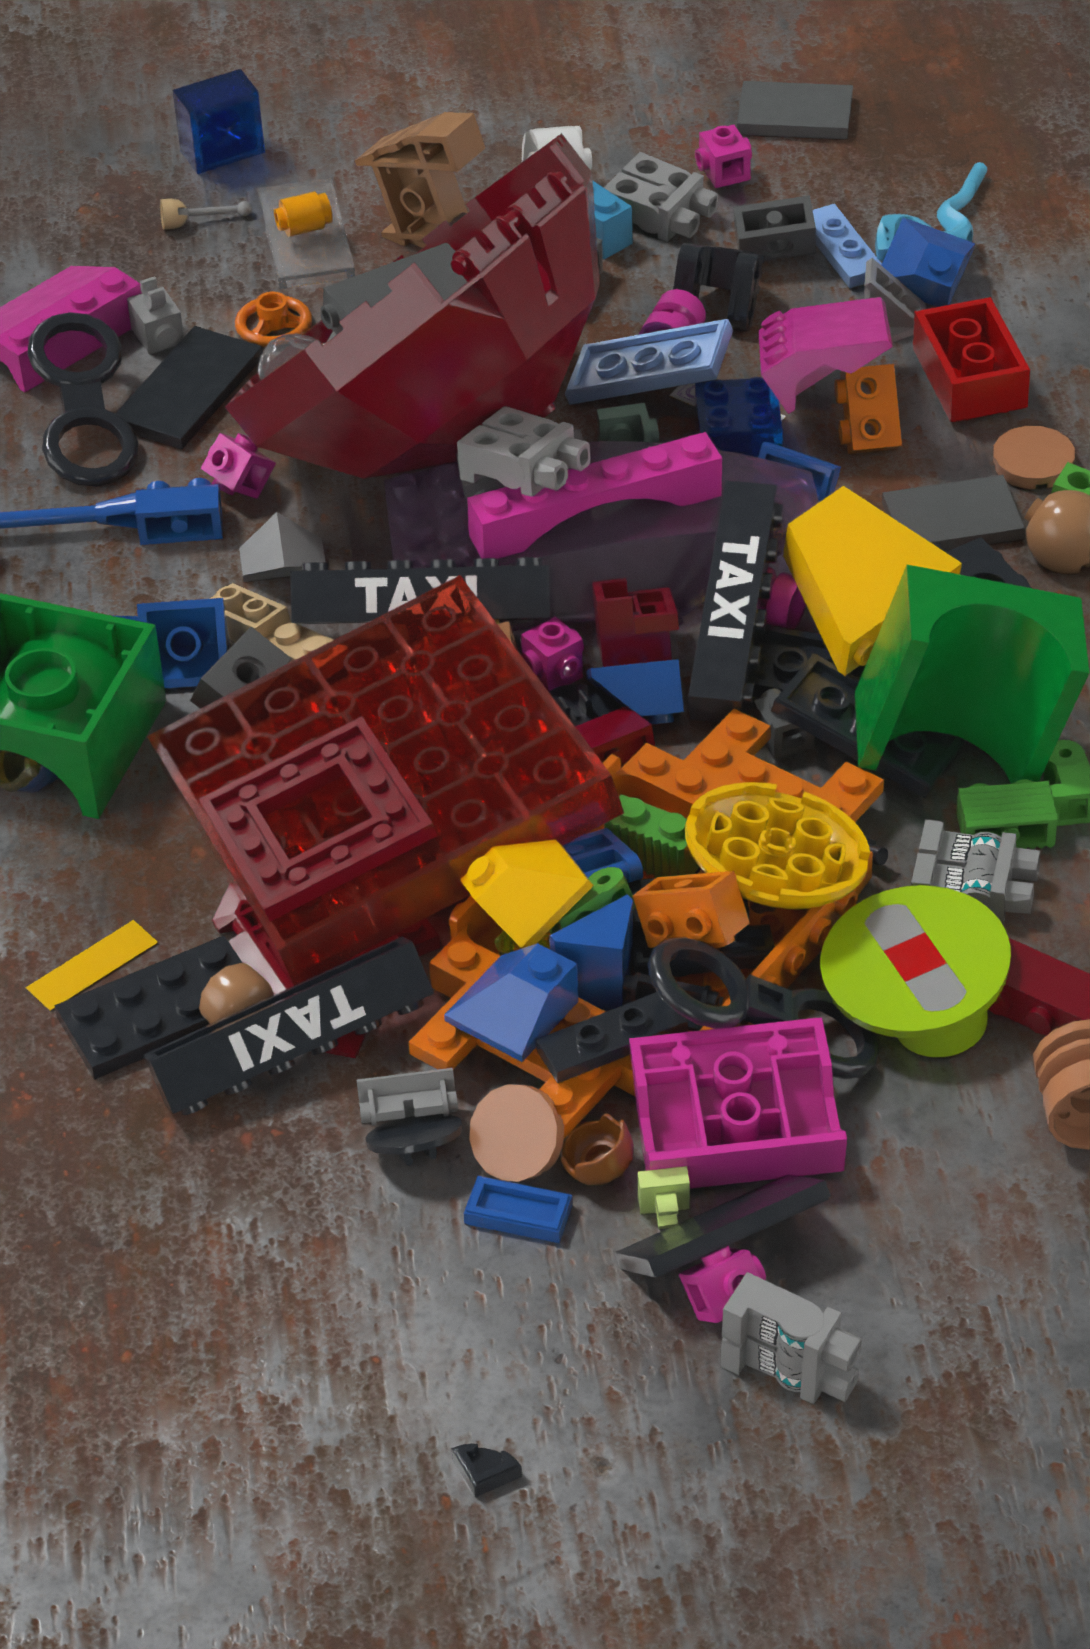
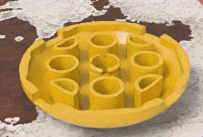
M744 782L715 788L699 797L691 806L685 824V838L691 856L704 873L734 871L743 899L776 908H814L847 896L862 882L866 875L870 849L865 835L858 825L843 811L813 794L804 791L803 797L799 798L775 792L777 784Z

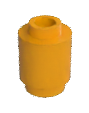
M313 191L280 199L279 208L274 209L276 226L279 231L285 230L288 237L324 229L325 224L333 222L332 210L326 193L317 194Z

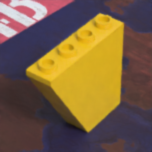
M842 486L788 524L783 551L784 560L838 672L844 676L859 665H866L907 564L960 574L962 566L960 561L845 486Z

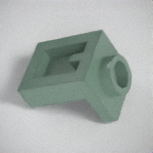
M645 403L597 409V438L600 451L640 445L641 449L652 447L653 443L659 442L656 418L649 419Z

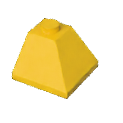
M557 840L493 846L484 856L477 858L470 865L467 873L460 879L474 900L521 949L537 944L594 886Z

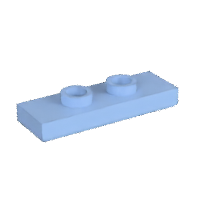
M835 204L814 209L816 246L849 288L865 284L866 262L873 258L880 265L882 263Z

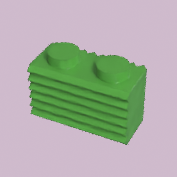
M1023 779L1013 784L989 786L984 783H976L966 788H958L956 814L961 833L975 835L980 832H990L1002 837L1003 832L1016 834V848L1023 849L1028 847L1032 850L1036 847L1042 849L1045 846L1052 848L1055 845L1057 813L1049 781L1033 782Z
M621 794L604 816V828H608L637 854L646 875L653 874L654 878L695 874L699 868L688 849L685 838L687 818H684L681 814L671 813L644 803L641 799Z

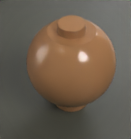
M1061 490L1049 494L1044 501L1037 498L1024 517L1029 522L1026 528V540L1033 557L1046 569L1060 574H1077L1081 572L1082 566L1089 568L1090 495L1077 490Z

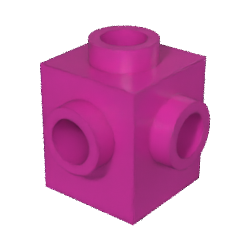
M734 124L718 126L712 130L699 132V148L695 150L696 164L700 171H705L715 188L751 180V145L748 138H743Z
M219 433L214 444L210 447L208 456L201 469L214 478L212 484H219L221 491L230 495L238 492L258 499L276 463L259 452V447H256L248 436L238 433L236 438Z
M555 616L521 634L522 654L520 655L522 672L543 692L546 693L556 687L572 684L583 678L582 651L584 650V644L581 636L575 629H570Z
M729 1246L701 1257V1263L679 1274L697 1319L712 1323H719L723 1320V1308L747 1272L766 1280L764 1268L755 1255L751 1254L749 1250L729 1248Z

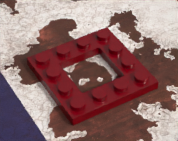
M362 716L199 799L205 814L269 922L437 836L432 821ZM344 776L370 816V819L289 860L263 816Z

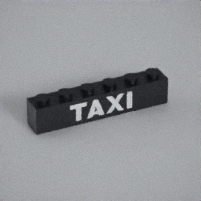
M729 480L725 482L688 695L690 720L720 723L733 709L744 713L745 708H753L755 682H749L751 671H759L761 661V646L755 644L757 635H765L767 609L761 608L763 599H771L773 574L767 573L769 563H777L779 538H773L775 528L782 529L785 504L777 502V485Z
M538 557L516 558V566H499V559L496 558L473 559V567H456V560L439 559L430 560V568H413V561L396 560L387 561L388 569H371V562L353 561L345 562V570H328V563L309 562L302 563V571H290L291 623L299 625L442 622L472 619L536 620L554 618L553 567L542 565V558Z
M402 936L150 1051L143 1056L165 1106L173 1114L181 1111L182 1115H188L208 1105L207 1098L222 1091L226 1095H231L246 1089L252 1084L250 1078L265 1071H268L269 1075H274L295 1065L294 1058L311 1051L313 1055H317L331 1050L339 1044L337 1038L352 1031L356 1035H360L376 1029L382 1024L380 1018L397 1011L398 1015H404L421 1008L425 1004L423 999L434 994V991L413 942Z

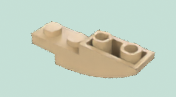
M234 583L219 589L210 598H224L228 635L233 642L236 643L250 627H253L292 658L284 674L289 678L288 680L294 683L304 676L320 681L350 660L347 645L302 625L291 623L287 607Z

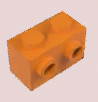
M894 364L865 366L851 374L841 371L840 379H835V398L837 404H843L845 420H839V438L841 445L847 444L848 454L894 450L901 447L902 439ZM861 384L868 387L869 394H865L861 390ZM865 424L872 428L873 435H869L865 431Z
M725 871L657 877L632 895L648 948L656 947L666 939L680 937L703 941L714 948L731 944L735 940L734 935L750 924L736 881L735 872Z

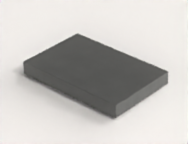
M743 81L737 129L741 135L848 139L853 85Z
M1004 475L882 492V505L886 514L930 543L940 542L943 551L952 550L980 537L988 544L1022 540L1025 536L1024 524Z

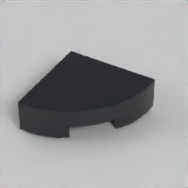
M473 1443L451 1448L452 1459L475 1498L522 1477V1466L506 1451H501L500 1453L492 1449L478 1448V1444Z

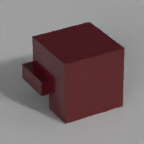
M626 578L592 582L597 645L603 667L672 660L670 631L679 630L678 613L669 587L628 592Z

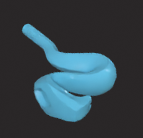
M981 162L975 163L960 191L944 201L937 210V218L945 230L943 232L972 242L973 227L968 218L958 211L965 207L975 195L987 173L985 164ZM905 214L882 216L875 240L877 259L884 260L903 217L929 227L931 226L915 216Z

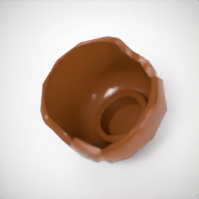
M608 1113L603 1114L599 1121L586 1122L576 1127L563 1142L561 1161L565 1170L573 1179L586 1185H606L621 1177L633 1160L634 1144L630 1131L624 1120L618 1122Z

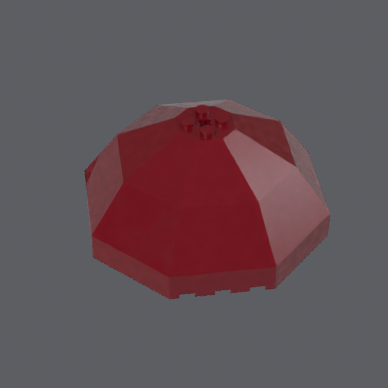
M562 133L466 203L470 211L452 226L445 220L422 238L426 246L419 252L444 243H448L455 250L450 263L451 268L456 274L462 275L467 282L450 297L444 300L414 262L388 283L392 292L371 307L365 301L340 320L339 323L344 329L328 341L333 330L328 329L321 319L245 383L225 408L256 447L366 479L458 462L456 453H458L457 442L477 426H483L485 420L504 406L545 418L555 410L556 406L553 402L561 387L600 284L592 172ZM402 254L393 262L405 258L404 255Z

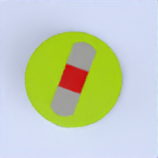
M925 885L905 886L872 895L845 912L833 925L824 941L820 957V969L825 987L833 1003L855 1024L877 1034L897 1037L907 1049L919 1055L948 1057L968 1050L983 1036L988 1023L987 1010L996 1001L1007 980L1011 949L1008 935L999 918L977 899L965 893L944 887Z

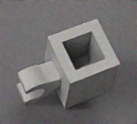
M155 276L140 281L142 294L127 298L132 331L149 355L177 346L184 338L180 310L164 287L158 288Z

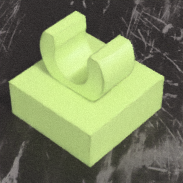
M687 1166L638 1172L640 1215L656 1213L658 1229H666L678 1224V1210L689 1209L690 1181Z

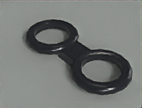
M68 312L51 316L37 325L28 339L27 350L33 370L46 382L60 387L63 413L51 421L43 434V454L48 466L61 478L74 484L98 487L115 483L130 472L138 459L139 442L133 428L120 415L106 410L101 385L111 379L120 367L122 345L113 329L104 321L91 315ZM70 330L82 331L94 336L102 343L106 356L101 364L92 370L72 372L56 367L47 359L44 346L51 337L60 332ZM95 425L111 431L119 439L122 452L115 461L107 466L99 468L81 467L70 462L62 454L59 441L64 433L74 427Z
M687 937L669 938L653 948L648 962L652 985L667 1005L677 1014L693 1023L720 1029L735 1027L743 1020L755 1025L799 1020V1011L811 1009L823 1012L836 1019L848 1030L856 1044L857 1056L845 1058L829 1053L833 1077L844 1080L860 1078L875 1067L879 1053L875 1032L869 1031L848 1019L836 1007L827 991L815 988L791 991L751 974L745 978L739 967L723 952L703 941ZM686 959L710 969L722 980L728 989L731 1000L730 1005L716 1007L704 1004L691 997L678 985L672 976L670 961Z

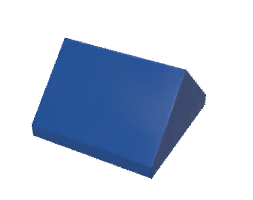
M224 598L137 604L138 621L155 624L165 689L197 686L208 670L230 649Z
M628 894L550 935V950L577 963L579 998L604 1011H610L622 1006L626 997V993L623 992L624 979L626 974H631L633 965V899Z

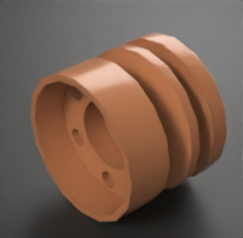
M1090 1019L1074 1021L1054 1029L1038 1044L1033 1053L1035 1074L1038 1078L1039 1091L1043 1095V1107L1050 1132L1057 1141L1071 1148L1090 1150Z

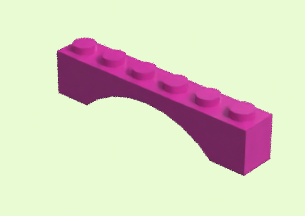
M703 432L594 462L582 471L568 469L566 483L557 491L544 487L533 497L521 494V487L517 489L504 487L467 497L469 537L482 559H499L524 552L539 537L557 524L582 511L605 503L625 499H654L685 507L722 496V457L707 433Z

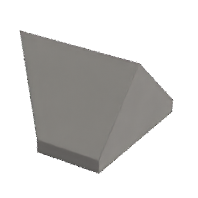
M873 258L869 259L866 262L864 299L881 297L885 302L892 343L914 335V311L926 309V303Z
M278 512L239 548L243 582L291 576L290 571H302V563L325 562L322 538Z

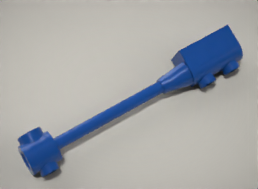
M205 478L192 479L188 486L170 487L164 481H154L147 486V489L136 490L134 493L98 502L92 506L0 512V529L97 522V524L138 529L140 545L223 539L219 484H211Z

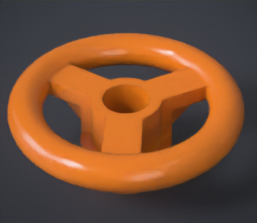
M274 291L263 293L245 304L235 318V329L238 335L244 341L260 345L263 348H278L290 345L306 333L312 325V314L303 302ZM288 308L296 311L300 316L294 315L288 311ZM257 311L259 322L250 331L246 325L247 319ZM282 328H295L283 335L266 336L271 331Z

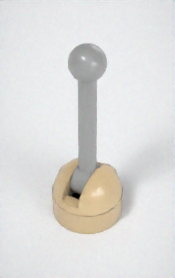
M160 199V215L163 230L181 227L187 221L188 216L230 213L248 216L252 211V206L247 201H242L235 206L188 209L178 199Z

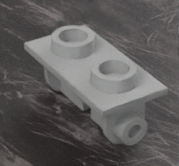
M453 1068L357 1079L361 1123L371 1122L372 1126H376V1122L443 1113L444 1117H448L449 1112H457L458 1110Z

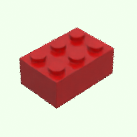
M991 297L914 311L913 350L950 422L1028 408L1030 368Z

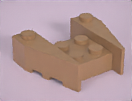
M441 113L382 137L355 160L357 166H372L392 223L381 232L383 238L403 246L412 243L424 248L426 244L422 240L423 237L445 220L450 223L462 212L468 213L453 171L458 172L485 149L474 113Z

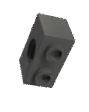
M810 195L733 207L738 250L765 255L764 261L816 253V226Z
M250 627L200 679L190 701L231 733L242 720L249 724L258 715L264 705L261 700L267 694L274 698L289 679L284 672L292 658L253 627Z

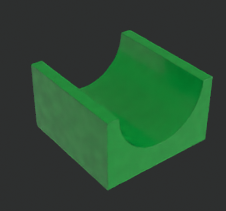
M907 564L855 691L858 767L876 770L887 743L895 737L914 731H933L961 737L985 751L1001 766L1011 784L1023 779L1033 782L1040 781L1090 674L1082 599L1080 597Z
M0 593V750L23 755L49 769L74 794L81 808L82 815L99 819L167 701L155 624Z

